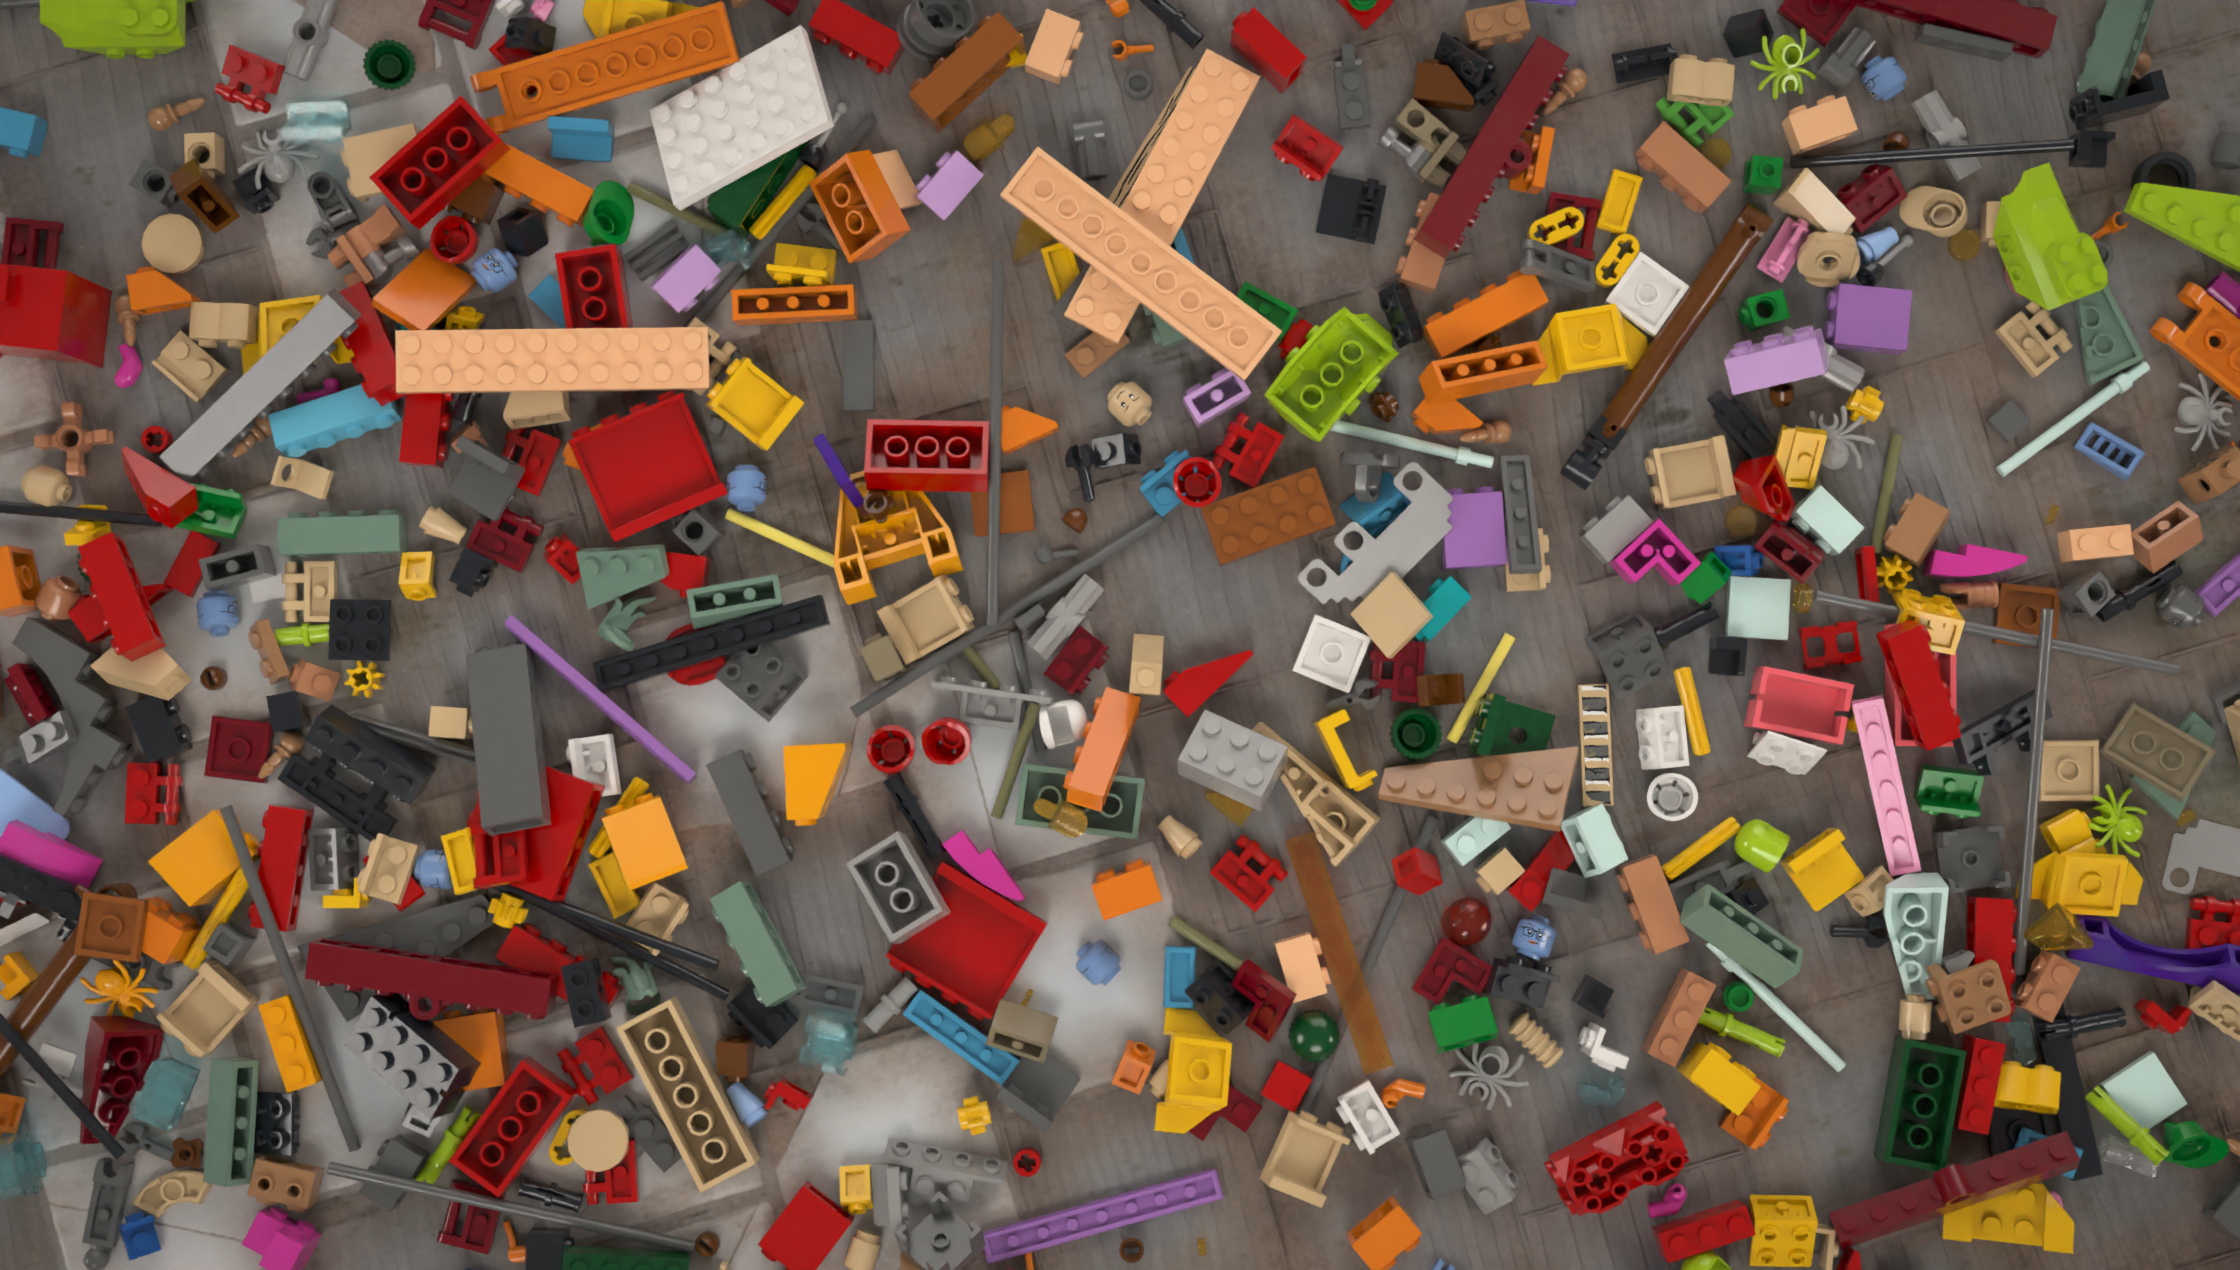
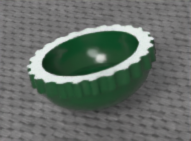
M386 39L385 41H378L377 44L374 43L372 47L368 48V52L365 53V58L363 59V69H365L364 73L368 76V80L372 82V85H376L379 89L383 88L385 91L388 89L394 91V89L399 90L401 87H405L407 83L411 82V78L414 77V72L416 71L414 67L416 62L414 61V55L411 54V50L407 49V46L402 45L401 42H395V40L389 41Z
M1418 708L1408 709L1401 712L1392 721L1393 725L1390 727L1391 732L1389 733L1391 736L1390 741L1393 743V748H1396L1397 753L1402 754L1401 756H1406L1408 759L1413 758L1414 760L1424 759L1431 756V753H1435L1436 748H1439V743L1442 741V727L1439 725V721L1435 719V715H1431L1429 711L1426 712L1424 709L1419 710Z
M1311 1009V1011L1305 1010L1304 1013H1300L1298 1017L1294 1018L1295 1021L1291 1023L1290 1035L1288 1037L1290 1045L1293 1046L1292 1050L1296 1051L1298 1056H1301L1303 1060L1307 1059L1309 1062L1314 1061L1317 1063L1318 1061L1323 1062L1326 1058L1329 1059L1330 1055H1334V1051L1338 1049L1341 1034L1339 1033V1027L1336 1025L1337 1022L1333 1020L1331 1015L1321 1010L1315 1011Z

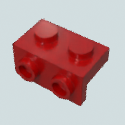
M1296 114L1292 115L1278 139L1270 147L1275 151L1274 156L1278 160L1288 165L1291 162L1300 169L1299 173L1303 177L1313 182L1315 180L1320 182L1325 178L1344 149L1342 145Z

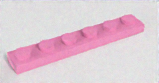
M1883 695L1851 701L1890 876L1922 871Z

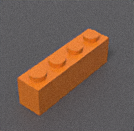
M508 144L506 145L510 150L478 177L488 183L494 184L496 181L505 186L503 191L518 200L521 195L530 199L529 205L545 214L549 209L558 214L556 217L558 221L571 228L574 223L583 227V218L589 209L594 189Z
M1518 270L1506 277L1507 283L1499 287L1494 283L1479 291L1481 296L1473 301H1470L1469 297L1453 305L1454 311L1446 315L1440 311L1427 318L1428 324L1424 326L1423 334L1437 360L1445 359L1478 342L1485 336L1491 335L1544 307L1549 300L1535 274L1525 275Z
M853 284L731 290L732 319L737 326L858 320L857 290Z
M1538 340L1431 361L1418 379L1427 403L1430 405L1532 384L1548 368Z
M1106 687L1102 698L1097 696L1092 710V714L1095 715L1093 722L1087 721L1083 732V739H1086L1083 747L1078 745L1074 755L1073 763L1076 764L1074 771L1068 770L1063 788L1067 789V802L1102 812L1139 715L1141 697Z

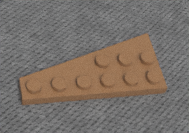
M1579 746L1386 767L1378 792L1379 800L1560 832L1578 758Z

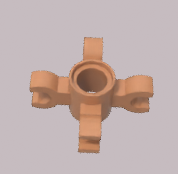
M75 402L62 403L61 409L65 425L61 426L54 435H35L34 446L35 448H41V450L60 448L66 451L67 475H73V477L87 476L84 454L88 453L93 445L114 444V431H108V429L88 431L82 428V405L75 404ZM77 432L79 440L77 444L72 447L70 444V438L74 433Z

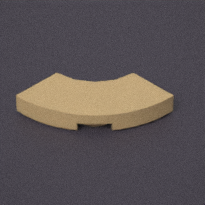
M183 1169L173 1171L158 1177L146 1185L135 1197L132 1205L160 1218L169 1207L176 1203L192 1202L199 1205L204 1203L213 1184L203 1182L204 1170Z

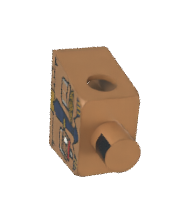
M2221 447L2177 479L2194 504L2217 497L2240 481V450L2238 447ZM2200 479L2207 483L2206 489L2201 485Z

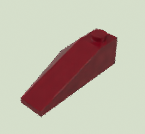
M122 1015L91 1016L85 1044L82 1103L115 1138L130 1111L128 1106L136 1091H141L145 1084L143 1079L150 1066H155L159 1058L164 1031L158 1025ZM81 1121L80 1143L82 1145L101 1143Z

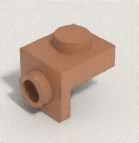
M299 658L298 663H294L290 668L288 681H290L289 686L295 691L330 702L341 673Z

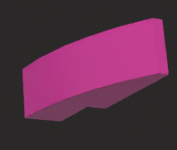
M1971 544L1958 546L1957 554L1932 550L1925 557L1922 576L1937 578L1982 576L2027 562L2028 556Z
M17 819L8 823L0 838V853L55 877L75 884H83L85 887H90L104 861L50 832L43 833Z
M964 829L942 844L965 871L985 886L1019 902L1026 897L993 849L990 847L981 854Z

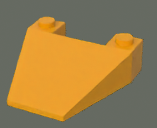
M864 470L850 474L863 498L869 492L877 491L883 493L886 497L891 496L895 501V505L893 508H890L887 514V521L879 524L873 518H863L859 512L862 506L859 508L854 507L840 488L833 565L840 592L847 605L877 597L870 570L926 553L934 578L964 570L951 529L923 491L867 490ZM876 505L874 508L879 509L880 506Z

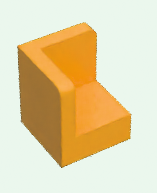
M17 951L3 957L5 962L0 966V979L6 985L0 991V994L6 1001L20 999L39 976V973L23 954Z

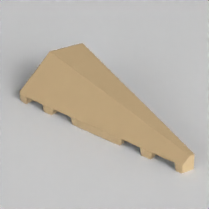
M1258 722L1252 731L1288 746L1287 762L1280 777L1301 813L1308 819L1319 843H1322L1330 856L1331 863L1337 867L1365 839L1381 818L1263 722Z

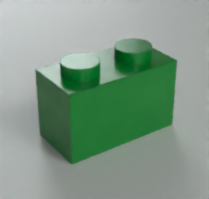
M1473 995L1462 999L1461 1004L1450 1006V1003H1443L1434 1006L1432 1011L1428 1012L1427 1020L1438 1054L1497 1039L1498 1029L1488 997L1480 998L1479 995Z

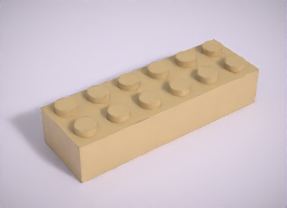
M677 996L616 1027L700 1193L755 1165L759 1161L760 1156L746 1129L741 1124L731 1100L726 1094Z

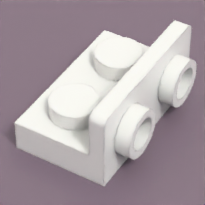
M1684 706L1637 709L1636 728L1638 730L1639 758L1642 770L1690 766Z

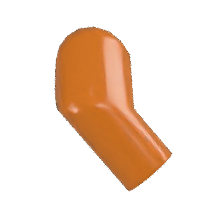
M1402 1078L1396 1079L1381 1092L1382 1103L1387 1108H1394L1397 1106V1102L1406 1095L1422 1099L1425 1092V1084Z

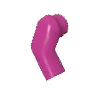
M125 343L118 347L124 362L114 376V382L120 388L132 386L143 370L142 362L135 347H129Z
M325 379L323 381L324 389L298 393V405L342 391L339 379Z
M1674 1183L1668 1188L1662 1201L1647 1203L1649 1218L1677 1214L1687 1198L1685 1186L1681 1183Z

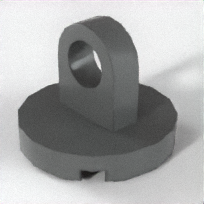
M1342 452L1339 465L1356 467V497L1361 503H1374L1380 495L1382 469H1399L1400 457L1392 454L1375 455L1370 452Z

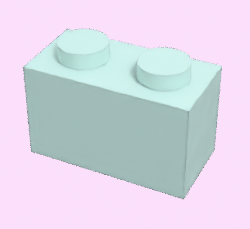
M1821 485L1811 490L1795 506L1791 514L1793 518L1792 524L1803 534L1807 532L1815 540L1813 544L1825 552V555L1830 554L1833 556L1840 554L1865 528Z
M1603 803L1586 808L1563 820L1561 829L1584 878L1602 874L1628 860L1624 845L1619 839L1612 825L1611 817L1605 810Z
M1470 816L1441 839L1440 842L1459 865L1464 866L1510 830L1511 827L1507 822Z

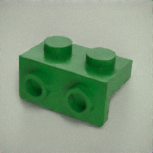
M1245 281L1237 297L1282 331L1276 340L1280 343L1298 309Z
M200 482L189 483L196 487L198 509L176 525V527L236 540L248 510L243 495L232 489L221 490Z
M1921 764L1913 797L1919 809L1927 814L1948 813L1959 818L1980 817L1981 809L1978 801L1985 776L1978 775L1976 770Z

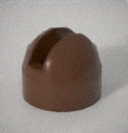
M1902 131L1892 132L1887 136L1883 144V151L1908 149L1910 140Z
M1784 383L1769 387L1771 403L1778 408H1782L1784 405L1789 406L1794 398V386Z
M1080 508L1070 509L1061 519L1063 523L1079 534L1082 533L1088 522L1086 513Z
M218 666L207 667L200 675L201 684L208 690H220L226 685L228 680L226 671ZM209 672L211 673V677L215 683V685L213 686L208 676Z
M712 1231L702 1232L695 1240V1250L702 1257H711L720 1248V1239ZM702 1240L705 1244L713 1248V1250L710 1252L699 1242Z
M1127 1238L1121 1243L1119 1252L1124 1261L1136 1263L1143 1257L1144 1247L1140 1240ZM1139 1247L1140 1253L1124 1254V1249Z

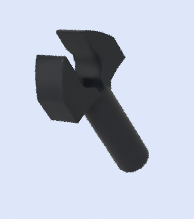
M1088 444L1079 446V449L1078 445L1072 446L1068 449L1065 457L1067 468L1073 467L1078 472L1083 500L1091 502L1095 499L1089 469L1092 464L1098 462L1096 453Z
M1867 916V921L1862 926L1832 925L1830 927V935L1832 937L1863 938L1866 941V947L1879 948L1890 940L1887 937L1875 938L1873 934H1869V931H1873L1876 927L1887 928L1885 921L1879 917Z

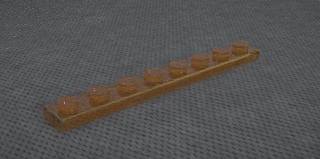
M1313 831L1286 840L1285 844L1364 1074L1367 1075L1394 1066L1315 833Z

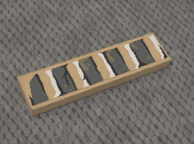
M1609 684L1577 685L1581 806H1596L1602 803L1604 806L1614 805Z

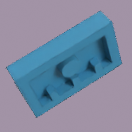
M1186 449L1182 453H1179L1177 450L1174 451L1163 461L1166 465L1157 473L1154 469L1151 470L1140 480L1143 485L1139 487V492L1161 518L1182 502L1174 492L1173 476L1178 465L1184 460L1191 458ZM1194 467V473H1197V468Z

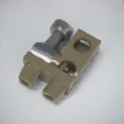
M1413 98L1377 143V146L1383 151H1387L1389 148L1392 149L1404 161L1406 172L1415 177V180L1421 185L1426 181L1438 189L1441 188L1451 175L1438 165L1444 157L1457 167L1467 152L1456 141L1459 136L1453 131L1451 132L1449 128ZM1399 132H1404L1415 141L1414 145L1410 147L1399 140Z

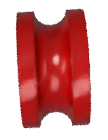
M150 426L142 433L141 443L147 451L162 454L173 444V436L165 428ZM154 434L163 435V438H160L163 441L161 446L151 444V442H154L151 439Z
M1031 1147L1019 1150L1013 1160L1015 1171L1024 1177L1035 1175L1042 1164L1040 1153ZM1028 1154L1030 1159H1035L1036 1164L1033 1163L1031 1166L1033 1169L1027 1170L1026 1166H1020L1019 1160L1022 1161L1024 1158L1022 1155Z

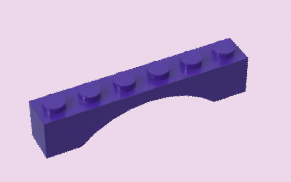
M2075 914L2063 933L2066 958L2205 987L2215 980L2234 994L2240 995V946L2228 943L2198 949H2173L2154 946L2126 935L2116 928L2108 918L2097 915Z

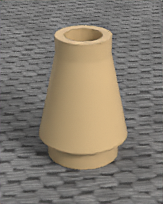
M432 506L428 508L419 525L420 528L425 530V534L449 540L458 545L468 530L440 507L436 509Z
M1171 815L1167 816L1157 827L1163 833L1177 856H1182L1185 860L1192 856L1203 843L1198 838L1199 834L1175 820Z

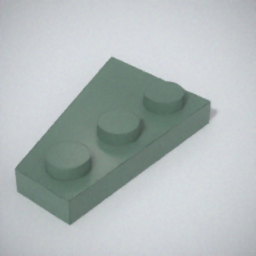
M2108 284L2103 290L2074 301L2086 386H2090L2145 359Z
M664 545L585 548L576 552L588 610L613 600L615 597H620L665 578L670 574Z
M2189 712L2176 726L2211 747L2217 733L2195 712ZM2132 774L2129 777L2135 785L2173 820L2179 819L2190 792L2181 803Z

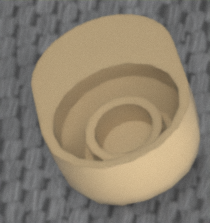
M1931 186L1914 188L1907 193L1908 196L1899 205L1900 217L1906 225L1929 231L1940 238H1948L1960 232L1965 226L1969 215L1966 202L1958 193Z

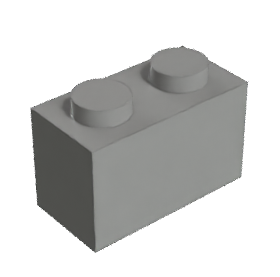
M1630 495L1622 499L1616 496L1604 507L1607 511L1606 514L1600 519L1594 516L1582 527L1585 532L1579 537L1580 540L1602 564L1610 562L1653 523V520Z

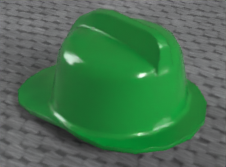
M612 180L603 181L596 186L593 192L589 209L583 218V227L586 234L590 237V245L592 246L599 244L622 245L629 237L634 217V203L627 189L618 182Z
M2195 1121L2181 1123L2166 1122L2164 1124L2165 1133L2162 1141L2165 1149L2170 1152L2164 1159L2166 1162L2188 1168H2204L2216 1164L2228 1154V1143L2221 1138L2209 1135Z

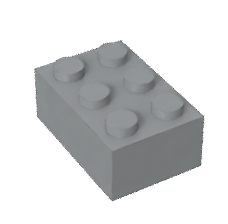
M1204 710L1178 758V775L1261 812L1287 762L1288 746Z
M895 832L846 863L890 943L901 944L951 913L905 833Z

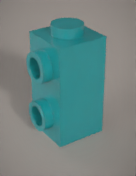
M1451 576L1445 580L1439 577L1427 589L1431 594L1422 603L1434 617L1414 636L1416 640L1421 641L1423 638L1426 642L1430 641L1472 598Z

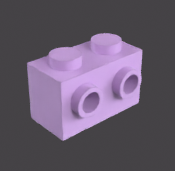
M954 150L951 154L946 151L935 163L938 167L937 171L931 177L926 174L915 186L919 190L915 197L943 221L984 176L957 150Z
M691 244L649 287L674 312L679 313L683 310L686 313L698 302L695 297L703 289L707 292L719 281L717 275L722 270L696 244Z
M1227 368L1212 375L1211 378L1213 380L1202 386L1201 383H1198L1185 391L1187 396L1183 397V404L1197 428L1250 398L1251 392L1246 383L1234 373L1228 371Z

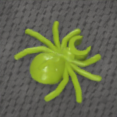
M1804 28L1800 30V46L1796 44L1792 37L1782 35L1773 42L1771 54L1768 49L1767 37H1762L1763 52L1768 63L1774 66L1760 64L1754 60L1750 62V65L1757 69L1774 71L1758 86V90L1761 91L1774 78L1772 82V98L1774 100L1778 98V93H1786V82L1787 91L1797 90L1799 95L1803 94L1802 78L1797 72L1809 76L1812 80L1816 79V76L1811 71L1798 67L1813 59L1820 52V49L1816 48L1810 55L1802 59L1806 45V31Z
M2106 784L2105 789L2110 803L2102 797L2094 795L2093 800L2102 805L2096 806L2093 809L2100 811L2102 816L2091 818L2093 823L2088 824V827L2095 831L2103 833L2107 831L2106 835L2095 844V847H2102L2111 837L2112 854L2119 855L2118 843L2128 854L2140 857V853L2132 850L2124 841L2135 842L2139 840L2143 834V825L2137 816L2126 812H2137L2145 816L2147 811L2135 806H2125L2122 808L2127 796L2132 792L2131 788H2128L2122 794L2116 805L2113 790L2109 784Z

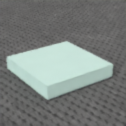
M1730 576L1727 589L1725 637L1788 640L1791 580Z
M2152 1051L2147 1052L2099 1084L2103 1091L2142 1128L2145 1126L2148 1129L2152 1128L2187 1105L2184 1097Z

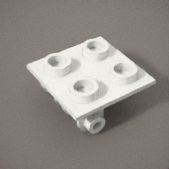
M1762 731V733H1755L1753 744L1756 745L1748 753L1747 757L1756 759L1757 762L1763 765H1775L1784 768L1791 774L1805 775L1824 756L1827 749L1771 731Z

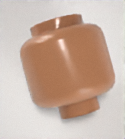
M58 575L57 577L48 578L44 582L35 602L36 606L41 610L40 614L42 617L49 621L57 622L58 620L71 619L67 612L76 606L77 600L83 594L78 582L70 577Z

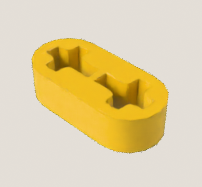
M1574 207L1561 209L1535 221L1528 229L1527 238L1550 246L1574 236L1581 230L1584 225L1583 214ZM1565 215H1568L1569 218L1575 217L1577 220L1573 225L1574 229H1571L1569 225L1559 228L1558 224L1566 219ZM1537 227H1540L1542 230L1551 227L1553 229V232L1546 236V241H1543L1541 237L1536 238L1534 236L1538 231Z
M1630 234L1619 235L1608 247L1595 266V282L1603 288L1612 287L1622 278L1639 252V243L1634 236ZM1625 242H1628L1630 244L1629 250L1632 253L1627 252L1621 259L1617 258L1616 256L1621 249L1618 243L1623 245ZM1613 262L1616 264L1612 271V275L1615 278L1603 279L1604 272L1600 269L1608 268Z
M581 1108L574 1109L563 1118L549 1148V1157L555 1164L563 1166L574 1161L570 1155L561 1158L557 1146L561 1147L568 1139L569 1130L573 1125L570 1119L583 1115L587 1112L586 1110Z

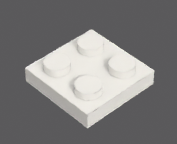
M1640 252L1604 303L1607 305L1616 304L1622 316L1654 337L1690 286Z
M1315 614L1292 671L1349 694L1371 638L1368 635Z

